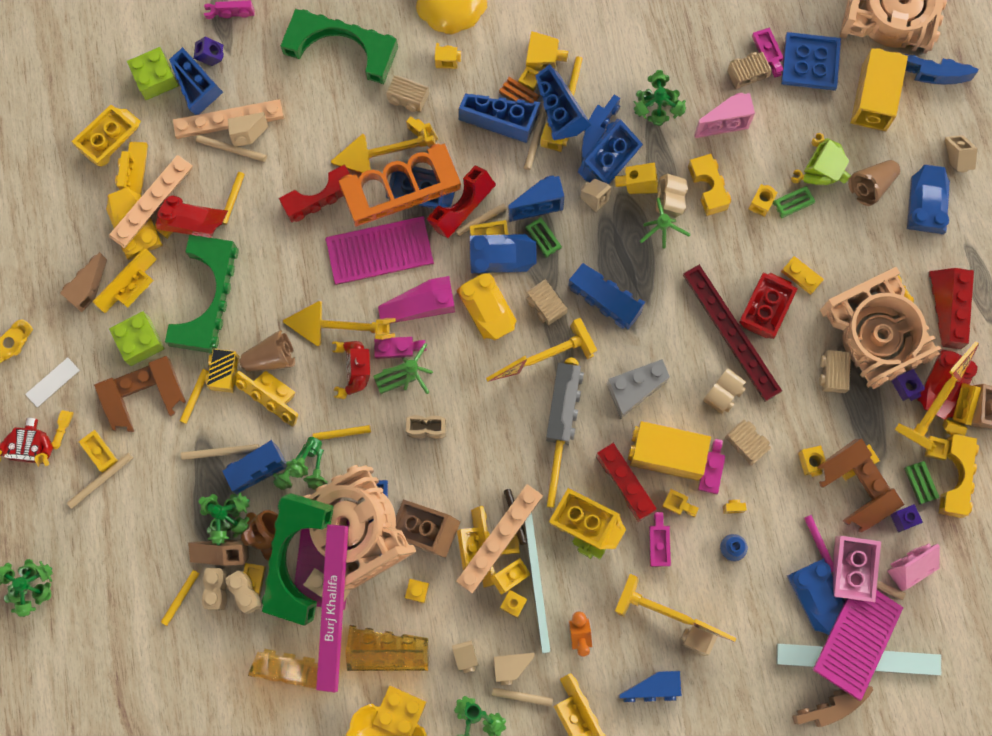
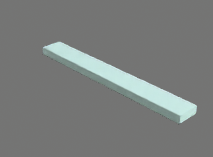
M531 513L525 521V529L543 654L550 652Z
M777 644L776 664L814 667L823 647ZM884 651L875 671L941 675V655Z

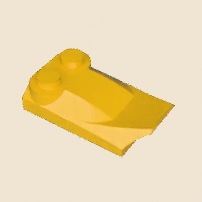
M110 105L71 142L95 165L105 166L109 163L110 156L138 129L141 121L127 109H119Z
M126 187L107 196L106 210L114 228L142 197L141 194ZM152 218L148 220L126 248L121 246L128 260L135 258L143 248L152 251L163 246Z
M490 273L481 274L457 289L460 299L483 339L497 340L515 330L517 320Z
M569 488L549 520V523L560 531H564L600 550L616 549L626 531L619 513Z

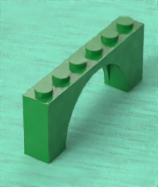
M295 8L280 45L284 55L300 59L304 51L319 39L329 36L347 37L357 42L367 55V67L365 70L367 80L384 85L398 50V43L395 37L389 34H380L372 29L366 30L355 24L349 25L339 19H329L322 14H312L305 9L299 10Z
M189 235L185 252L189 258L201 261L212 269L216 279V293L210 307L198 318L182 324H169L165 343L169 347L212 353L213 349L217 348L219 344L218 332L223 326V319L221 318L227 308V301L225 300L231 290L229 282L235 272L233 264L234 259L238 257L239 250L233 241Z
M292 493L281 497L278 503V518L275 521V537L271 543L273 548L272 554L268 561L269 572L265 579L266 590L262 598L263 613L303 626L314 620L317 601L308 598L299 591L290 578L286 563L287 549L294 535L301 529L316 528L322 530L331 524L334 506Z

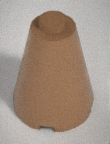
M887 160L856 171L848 180L849 189L852 194L855 192L858 196L856 198L858 202L871 206L880 200L899 176L900 166L893 160Z
M281 330L277 331L241 354L239 359L241 368L247 372L295 366V357L292 358L290 353L294 351L293 346L286 333L281 334Z

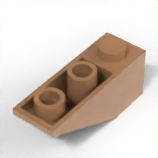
M100 252L94 255L89 260V263L76 273V277L64 285L60 292L62 296L81 312L96 297L107 259Z
M241 539L224 540L225 543H220V545L212 544V541L189 542L190 562L222 566L244 565L249 559L248 546L244 545Z

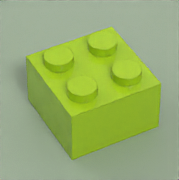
M161 47L127 61L145 100L179 87Z
M144 311L109 328L124 361L130 366L165 349L150 317Z

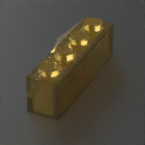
M349 626L345 652L347 671H428V638L406 634L395 636L393 632L385 631L383 634L374 632L372 628L360 630L357 629V626Z
M264 648V652H257L248 676L262 677L267 680L282 681L287 684L316 689L318 663H315V658L304 656L303 660L295 659V654L284 652L283 656L275 655V650Z

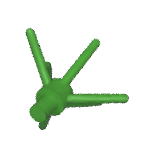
M657 198L660 212L658 220L643 224V226L655 224L657 226L640 240V243H643L658 229H661L662 248L665 249L666 229L669 227L688 237L691 234L672 224L676 222V219H671L668 214H664L660 198Z
M423 344L414 360H408L403 357L402 360L405 362V366L383 369L382 372L406 370L407 376L403 389L407 390L410 377L414 375L425 393L429 394V390L417 373L418 370L429 374L433 373L432 370L420 367L417 364L427 344Z

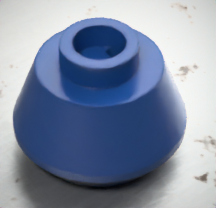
M730 534L722 540L720 550L726 559L739 561L747 554L748 546L743 537L737 534Z

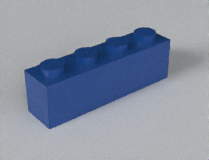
M550 64L535 75L540 94L543 97L544 109L547 112V120L554 140L578 136L591 126L590 121L562 77Z
M582 263L569 279V289L576 295H582L589 305L598 307L604 316L613 318L615 324L620 328L625 327L629 330L641 315L645 301L641 299L638 301L634 300L632 293L627 290L620 291L616 283L611 280L604 281L602 274Z

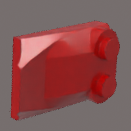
M169 196L164 200L158 211L156 228L162 231L212 238L216 228L222 225L228 210L185 204L180 197Z
M763 272L739 323L745 329L759 336L774 339L798 288L794 287L792 282L773 273L766 274Z
M944 349L939 352L940 355L937 356L925 381V390L920 393L921 397L917 398V401L922 403L924 410H929L946 382L952 377L949 372L961 359L962 355ZM972 360L960 383L956 381L954 388L936 416L944 420L950 417L953 418L962 383L970 385L972 378L978 370V366Z

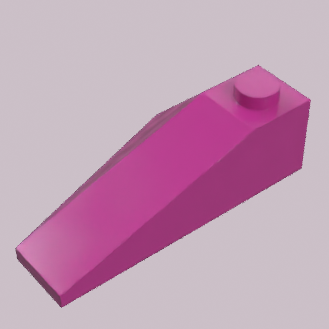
M450 277L430 279L379 305L380 319L396 318V321L392 322L396 323L455 313Z

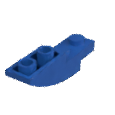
M905 54L908 56L905 71L915 73L914 80L924 83L941 85L971 81L979 70L969 64H961L952 59L943 58L938 64L933 60L918 58L916 55Z
M615 94L605 108L597 105L589 119L591 126L585 129L581 163L605 134V129L611 121V116H615L621 108L619 105L620 98Z

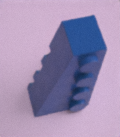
M465 93L459 106L458 120L527 143L538 118L541 102L526 103L525 100L518 99L517 101H509L501 97L499 99H492L489 96Z

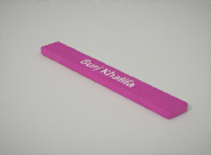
M329 524L327 525L316 690L335 693L338 692L349 526Z

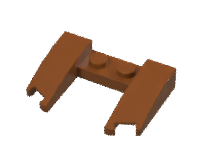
M167 356L151 361L148 366L116 379L109 378L94 384L113 431L117 430L116 426L127 427L128 432H134L123 398L156 384L170 416L176 413L172 408L180 400L183 403L186 402L171 360Z
M854 439L817 466V469L824 468L825 480L819 481L821 488L853 470L869 494L871 500L843 520L847 525L853 522L860 526L858 532H864L905 505L896 490L888 486L870 458L872 453L862 439Z

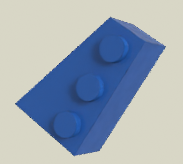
M270 440L239 461L228 464L222 472L232 492L238 494L269 478L273 473L286 469L287 465L279 447Z

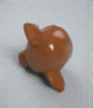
M264 510L257 516L254 512H249L246 517H249L247 530L241 534L242 543L261 550L263 557L266 561H269L273 549L271 543L275 537V521L278 518V514L271 510Z

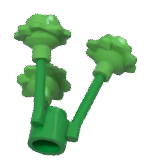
M309 437L297 457L286 462L287 467L284 473H273V478H275L273 481L274 485L281 490L292 488L290 476L296 478L306 476L303 480L307 482L308 488L313 490L328 484V481L320 476L321 456L324 452L321 449L322 442L315 437ZM317 455L313 475L307 476L308 467L304 465L306 456L315 457Z
M463 696L462 700L458 699L456 701L457 706L454 712L458 713L457 718L466 720L465 734L457 736H470L471 724L478 723L481 718L485 719L483 721L485 725L483 731L488 733L489 736H500L506 730L504 725L506 719L502 718L500 713L495 715L490 713L488 716L486 711H481L480 706L475 704L474 698L469 699L467 696Z

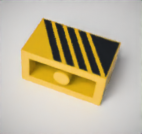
M213 349L212 354L208 358L209 373H206L205 384H207L206 386L210 390L234 392V379L240 357L236 351Z

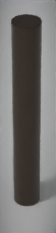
M506 489L504 494L510 508L515 500L511 489ZM521 526L517 532V537L520 545H525L528 542L523 526Z

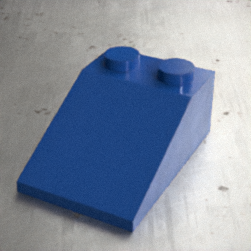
M545 177L509 204V222L562 211L565 196L560 177Z

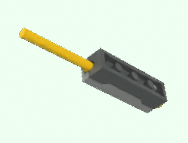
M572 357L567 358L564 363H558L546 436V441L556 443L546 506L549 508H554L563 446L564 444L569 445L570 439L574 440L575 428H572V422L577 421L578 410L575 409V402L580 401L581 391H577L578 383L582 384L584 372H580L581 366Z

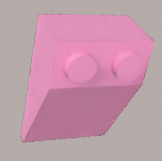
M737 93L699 119L694 134L695 138L749 129L755 115L750 93Z
M835 536L833 554L834 597L875 602L881 541Z

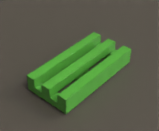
M807 186L773 201L774 206L777 207V212L780 213L781 219L815 203V199ZM804 192L806 193V195L797 198L789 203H786L782 206L780 204ZM809 198L808 201H806V202H804V203H802V204H799V205H797V206H795V207H793V208H791V209H788V210L784 211V209L789 208V207H791V206H793V205H795V204H797V203H799V202H802V201H804V200H806V199Z
M541 217L525 227L546 258L557 250L562 249L561 244ZM537 224H540L541 227L544 229L546 234L554 243V247H552V245L549 243V241L544 236L542 231L539 229ZM531 228H534L535 231L538 233V235L540 236V238L543 240V242L545 243V245L548 247V249H549L548 251L546 250V248L544 247V245L541 243V241L539 240V238L536 236V234L534 233V231H533Z
M405 363L398 365L396 367L405 366ZM406 370L381 381L379 379L398 371L381 372L374 375L373 377L380 394L404 385L406 378L383 388L381 386L407 375ZM411 375L409 383L416 380L414 375Z
M925 461L904 468L919 505L940 498ZM912 469H914L917 475L919 484L922 487V490L926 497L925 499H923V496L913 475Z

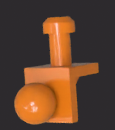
M578 611L572 615V620L569 621L572 650L577 649L578 655L585 657L590 654L589 647H592L589 618L587 619L583 612Z

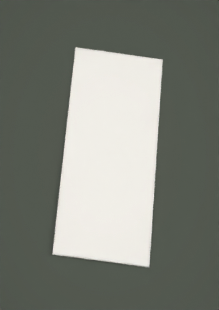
M67 357L25 395L36 407H39L80 370Z

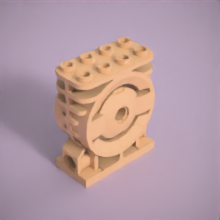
M848 0L839 37L847 38L848 34L859 37L868 35L875 42L887 47L906 48V46L912 45V51H916L918 47H921L922 53L926 54L932 50L934 42L938 41L940 31L937 30L938 26L942 24L944 16L941 15V12L945 9L947 0H881V5L880 0ZM923 9L924 13L919 18L915 19ZM911 21L910 26L906 27L907 22Z
M897 267L829 299L820 310L823 317H828L834 328L843 330L842 340L845 351L851 352L850 359L855 363L856 368L860 367L862 371L860 376L862 378L865 377L868 381L866 384L867 388L872 387L876 389L883 385L884 382L892 381L900 374L916 369L920 364L923 363L924 365L940 355L941 347L940 345L936 347L933 343L936 338L934 335L929 336L927 333L929 327L926 326L922 312L911 300L904 297L905 288L898 278L900 272ZM856 303L858 307L853 311L849 304ZM872 314H884V315H874V316L868 318V319L861 325V327H860V329H859V332H858V336H857L856 329H857V326H858L859 322H860L863 318H865L866 316L872 315ZM897 315L900 316L899 318H897V319H895V320H894L893 318H891V317H895V316H897ZM878 332L882 333L885 339L879 338ZM910 332L911 336L904 339V346L896 357L889 360L880 359L889 357L897 352L903 343V335Z
M354 465L347 469L346 474L332 478L330 484L316 488V492L312 495L303 496L334 506L331 520L332 525L347 526V520L349 521L347 547L355 546L362 541L356 548L347 550L345 590L355 589L416 553L414 545H409L403 532L396 529V517L393 506L383 493V489L377 488L376 484L379 483L377 477H372L371 474L374 470L372 467H367V465L362 467ZM344 497L352 498V499H354V500H356V501H360L362 498L365 499V501H363V502L360 503V504L357 503V502H354V501H340V500H341V498H344ZM327 527L322 530L309 528L315 547L325 557Z

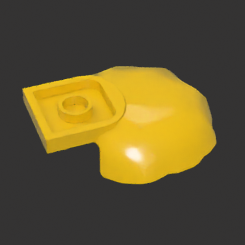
M417 0L416 2L417 14L422 20L426 21L435 31L451 35L473 27L487 9V0Z
M389 685L380 707L368 704L354 713L346 736H427L424 727L418 725L427 702Z

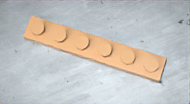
M279 99L173 119L175 136L177 139L227 130L229 129L228 119L264 112L267 122L284 119L282 103Z
M177 155L109 234V238L123 248H126L163 204L164 200L169 197L190 172L193 165Z
M526 484L457 579V583L472 594L540 502L543 497L542 494Z

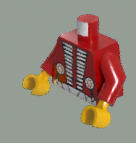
M360 341L332 342V344H336V350H332L333 353H344L346 351L347 386L345 388L336 386L333 390L337 391L338 394L334 398L345 399L347 395L362 391L368 384L370 378L369 349H364V345Z
M26 418L25 428H13L12 432L0 443V461L1 456H3V458L10 461L36 463L37 467L40 464L49 465L48 459L53 451V447L47 434L37 430L38 419Z

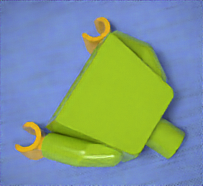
M817 133L816 137L812 139V145L817 147L804 170L805 175L802 174L801 170L796 169L793 174L800 177H791V181L799 183L803 180L804 183L814 185H829L839 180L845 184L851 175L845 171L849 159L845 156L842 145L828 138L824 139L822 133Z

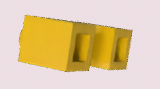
M711 153L691 159L688 169L693 182L704 181L711 186V190L704 192L700 199L706 216L728 210L731 196L729 192L725 191V181L723 176L718 173L717 160L713 159Z

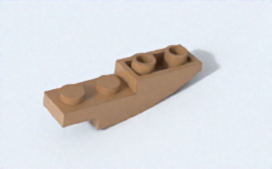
M867 687L861 701L842 689L833 691L834 695L828 697L831 705L825 702L816 705L817 709L809 711V708L797 710V715L792 716L794 724L799 725L815 720L816 727H823L841 720L856 710L870 696L873 687Z

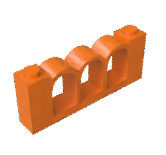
M445 143L432 145L427 149V153L420 152L412 155L408 160V164L401 161H393L385 166L383 173L377 170H367L359 178L355 174L353 176L346 175L339 180L341 191L355 227L461 190L460 179ZM418 163L430 165L438 184L419 190L412 173L414 165ZM400 171L407 175L414 192L394 199L387 178L391 173ZM369 180L381 182L389 201L369 208L362 190L363 185Z

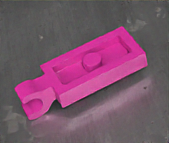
M251 0L215 2V5H204L205 10H211L209 13H204L206 19H213L216 15L223 18L255 16V9Z
M770 27L754 32L752 38L759 53H764L769 66L771 65L774 78L781 76L783 67L780 62L783 61L784 57Z
M393 337L383 340L374 338L375 358L413 357V351H419L425 340L413 342V337Z
M715 439L713 441L712 451L708 452L704 475L699 482V491L718 494L725 461V455L720 454L723 440Z
M655 512V526H649L650 567H670V526H664L663 512Z

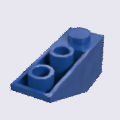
M680 671L656 672L619 694L618 698H623V702H636V698L643 697L644 702L656 701V697H664V701H677L676 696H682Z

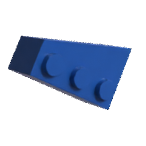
M183 47L169 59L181 86L182 94L187 101L188 109L193 114L199 115L223 93Z

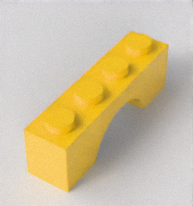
M953 434L947 437V440L950 441L947 458L955 464L959 477L957 485L953 490L940 495L938 514L964 518L969 516L972 511L973 505L970 499L975 488V484L972 481L973 475H975L977 470L975 456L978 454L979 445H977V438Z

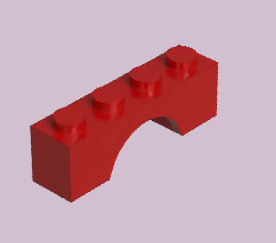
M345 164L328 172V183L320 193L308 196L293 190L279 198L291 223L299 222L306 215L316 213L322 207L332 205L339 198L343 197L339 180L346 175H350Z
M475 165L463 178L464 190L459 201L451 207H441L438 205L426 218L438 234L449 238L496 186L487 170Z
M614 442L597 452V460L618 486L636 520L640 522L654 513L657 508Z

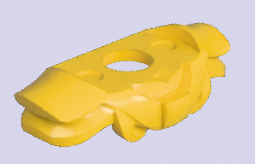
M23 319L17 320L0 337V363L14 355L17 356L22 351V347L33 331L32 326ZM8 337L14 340V345L11 348H5L3 345V341Z

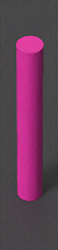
M812 515L804 518L822 558L828 563L831 572H833V561Z

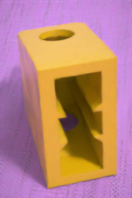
M531 31L526 67L542 71L550 64L555 69L556 61L567 62L568 51L558 50L559 40L557 38Z
M655 163L628 166L625 168L626 175L615 176L616 187L626 186L629 194L658 193Z

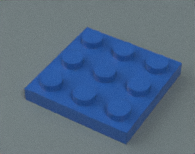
M787 32L785 35L781 85L836 91L841 38Z

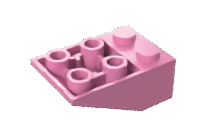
M928 543L925 546L915 548L907 553L908 556L902 559L899 558L890 564L892 568L887 570L899 590L909 589L940 569L939 544L931 546Z

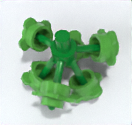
M657 70L653 75L648 76V82H652V86L657 88L654 94L650 89H646V91L638 90L636 96L639 102H633L636 105L634 107L635 114H638L639 117L643 115L645 119L653 122L654 125L661 126L665 121H669V116H666V112L661 107L671 106L670 112L674 115L673 118L675 119L677 116L680 117L685 113L686 101L683 100L681 102L678 100L680 96L678 90L671 91L664 88L670 77L665 75L662 70ZM654 102L657 103V109L653 110L651 116L647 118L645 116L649 113L647 107H652Z
M241 492L239 496L231 494L230 499L225 501L224 506L218 504V497L215 494L199 499L198 502L201 504L200 513L204 516L211 514L215 518L211 521L210 527L207 528V532L210 534L208 540H212V544L220 545V543H225L224 539H229L226 536V531L230 528L235 532L233 535L235 538L247 530L249 517L243 519L238 516L240 512L244 511L247 513V508L250 507V500L246 496L242 497ZM228 514H232L233 517H238V518H237L236 520H233L232 518H230V517L227 516V515H228Z
M26 559L25 564L18 569V573L21 576L18 578H14L15 572L11 569L12 564L6 563L0 567V585L2 583L8 584L12 581V584L7 588L8 593L4 596V601L6 603H15V608L11 612H15L19 617L28 616L31 611L36 610V607H32L31 601H25L24 595L27 594V590L32 591V597L36 599L35 603L38 605L51 598V583L46 582L44 585L30 586V582L39 577L42 582L48 579L52 582L50 577L53 575L52 567L48 564L44 565L42 561H39L40 566H37L33 563V560Z

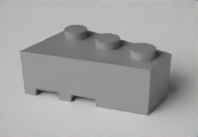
M663 359L608 379L607 386L620 419L667 383L670 376Z

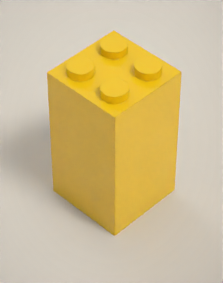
M871 48L861 67L850 124L881 131L888 130L897 116L908 56L902 55L899 52L892 53L880 48Z
M643 421L640 422L639 426H635L631 439L634 445H631L627 460H631L630 466L696 481L703 477L711 436Z

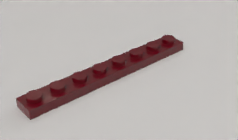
M700 264L683 273L686 282L764 402L780 394L782 389Z

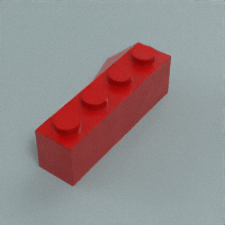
M949 268L929 271V277L932 281V294L935 297L936 303L935 311L938 314V327L942 347L963 349L969 344L974 270Z

